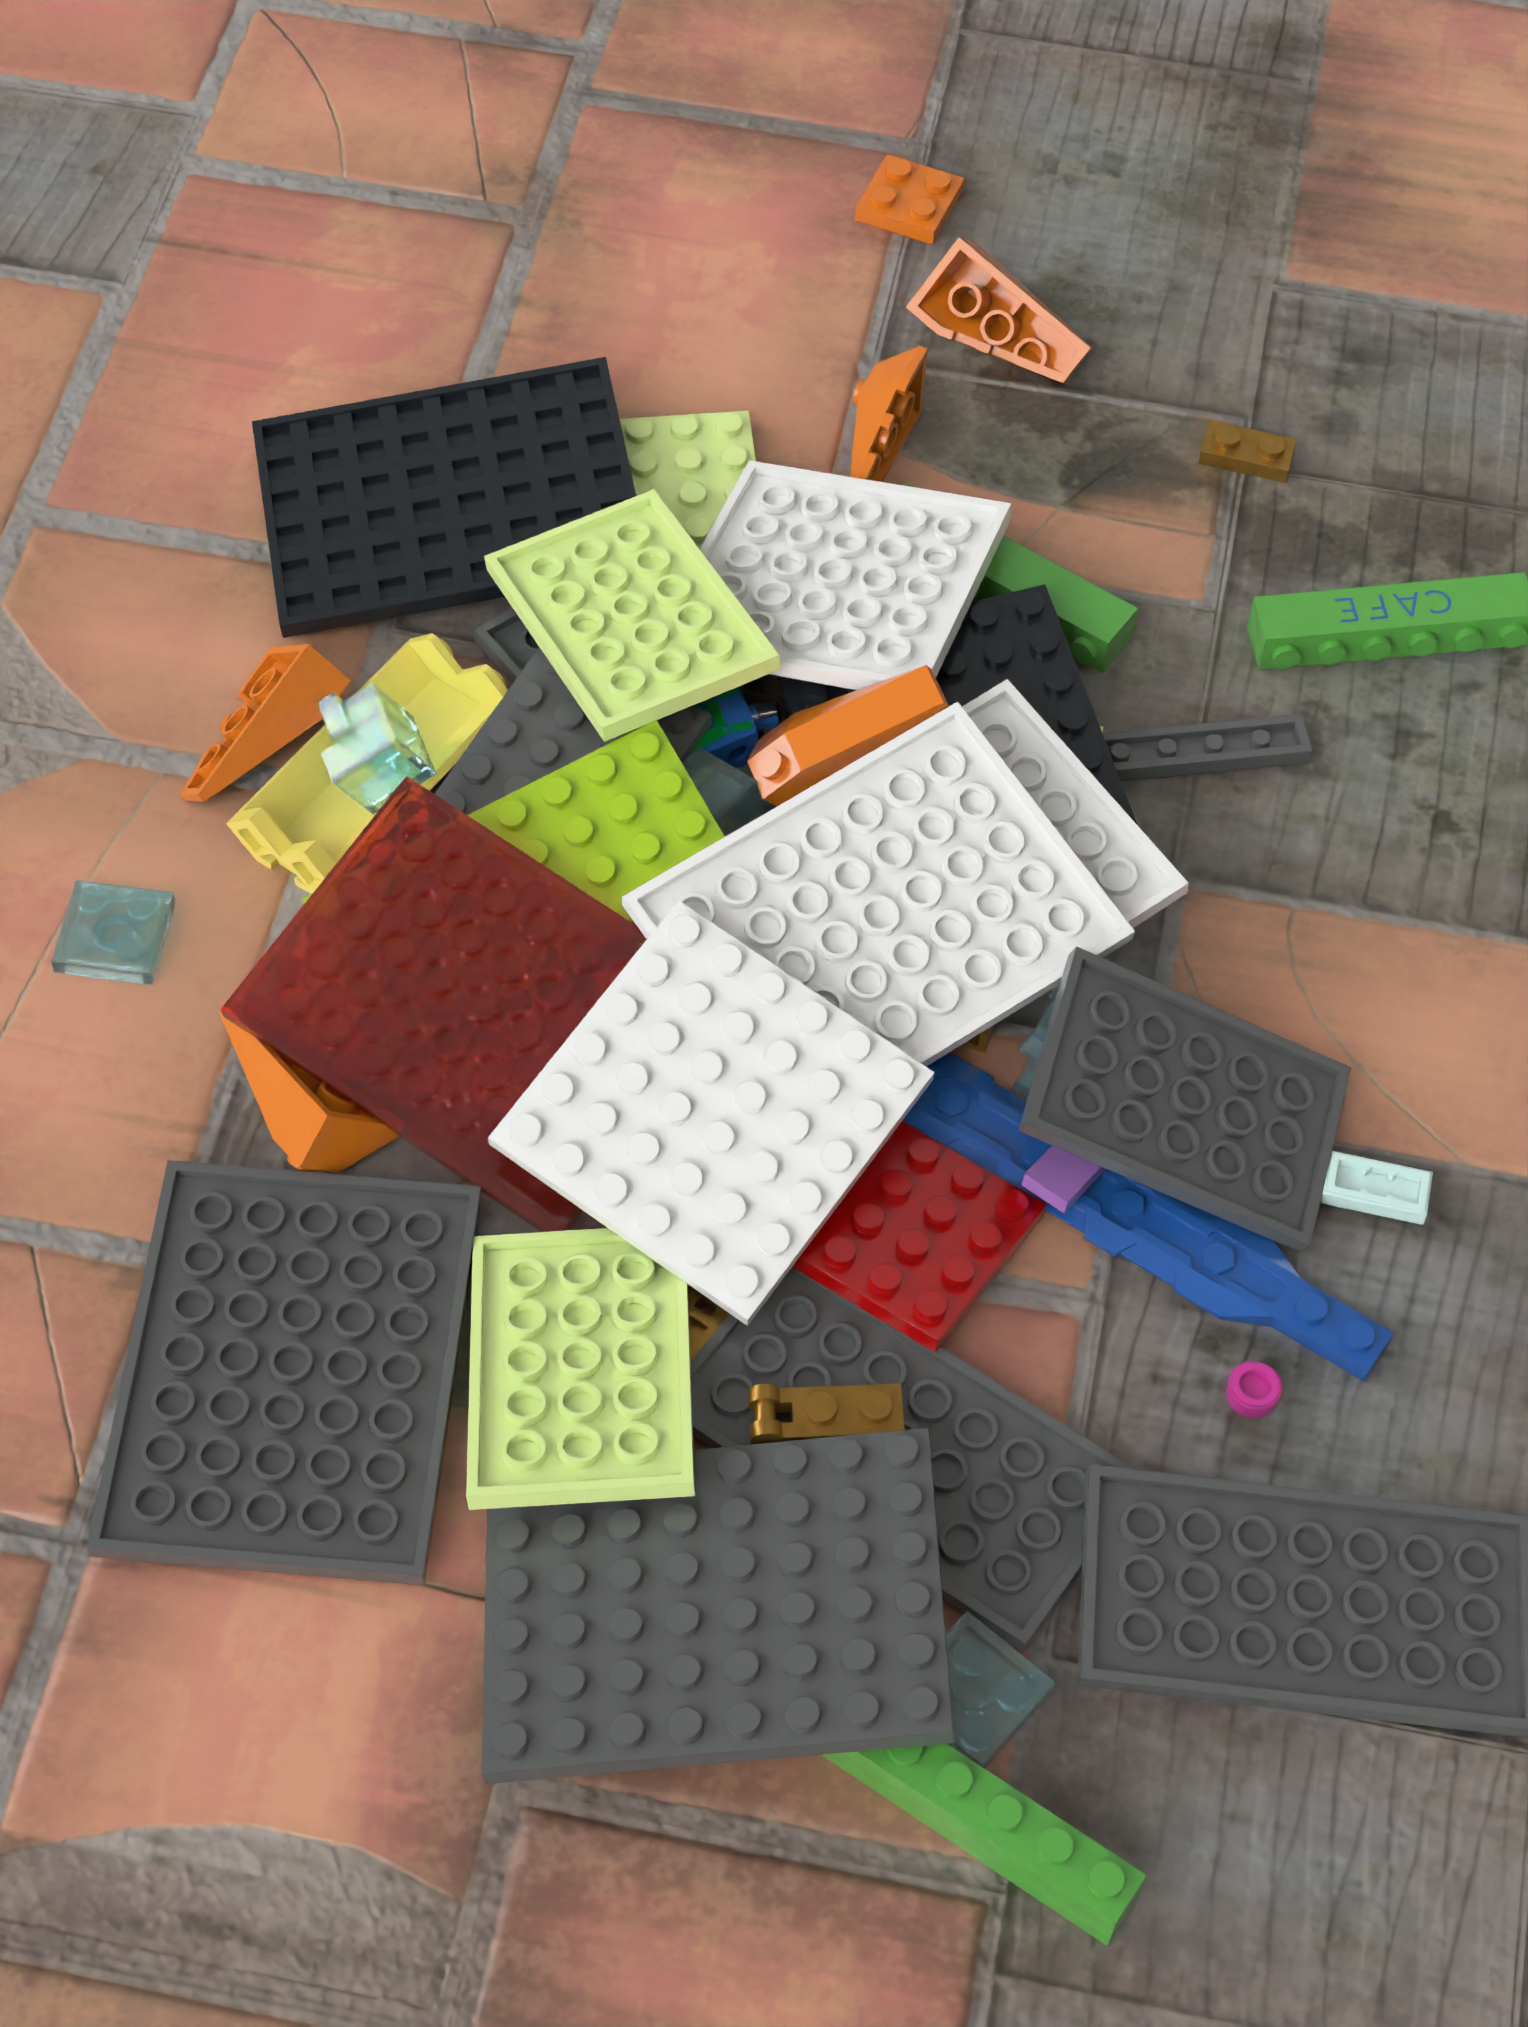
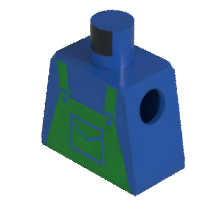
M736 687L694 705L711 713L712 725L689 754L684 765L694 785H699L748 764L747 760L758 741V733L764 732L767 729H774L779 725L777 711L772 700L747 706L740 688Z

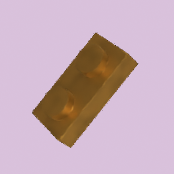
M1209 420L1198 464L1286 483L1297 439Z

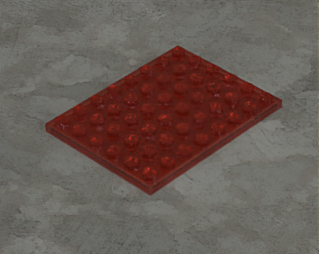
M406 776L220 1010L223 1017L258 1038L295 1066L319 1082L326 1084L329 1089L347 1101L354 1103L357 1108L369 1116L378 1119L388 1129L471 1185L481 1187L484 1194L540 1232L566 1231L581 1213L582 1209L489 1145L488 1137L647 939L636 925Z

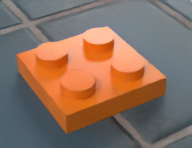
M886 154L855 207L854 220L933 245L964 191L965 178Z

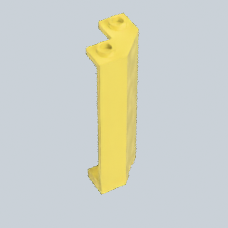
M433 633L409 639L226 824L256 861L271 870L277 864L285 867L297 875L294 878L295 885L310 894L348 876L458 762L508 691L505 679L487 664L462 669L454 659L450 646Z

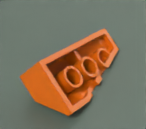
M959 237L906 306L910 312L937 335L1009 361L1061 383H1066L1092 349L1089 344L1002 264L973 240Z
M917 346L874 365L866 380H859L852 401L853 405L857 406L850 477L879 482L885 480L922 413L928 348Z
M310 644L271 647L245 681L237 695L244 701L242 706L232 715L225 716L221 722L219 729L224 735L222 741L213 744L204 752L180 796L186 801H207L324 717L332 715L344 701L345 696L342 692L351 680Z
M924 665L794 713L757 741L747 763L763 799L777 807L941 712L949 705L932 669Z
M226 1003L222 1004L219 1010L220 1016L271 1136L288 1155L287 1161L294 1168L305 1172H315L317 1170L340 1173L401 1136L405 1127L379 1099L366 1089L359 1090L358 1094H355L338 1081L343 1073L332 1063H323L315 1057L303 1054L306 1043L263 1010Z

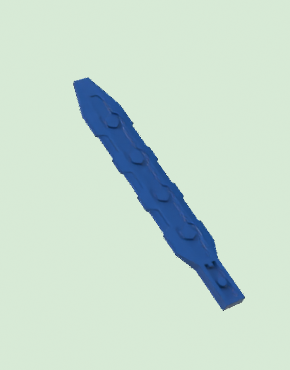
M951 1052L926 1066L934 1072L933 1081L902 1121L1047 1204L1046 1212L1084 1233V1239L1114 1257L1121 1255L1173 1286L1174 1293L1218 1319L1270 1326L1362 1381L1366 1380L1390 1344L1394 1332L1301 1279L1273 1240L1106 1169L1065 1213L1061 1212L1021 1185L1024 1174L1052 1146L1018 1131L1027 1101L994 1083V1077Z

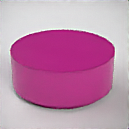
M1257 1361L1244 1362L1235 1367L1229 1376L1226 1386V1398L1230 1406L1240 1415L1249 1418H1261L1272 1413L1276 1409L1282 1394V1381L1278 1373L1269 1365Z

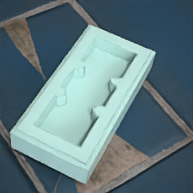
M1332 1151L1320 1203L1423 1225L1427 1216L1433 1172Z

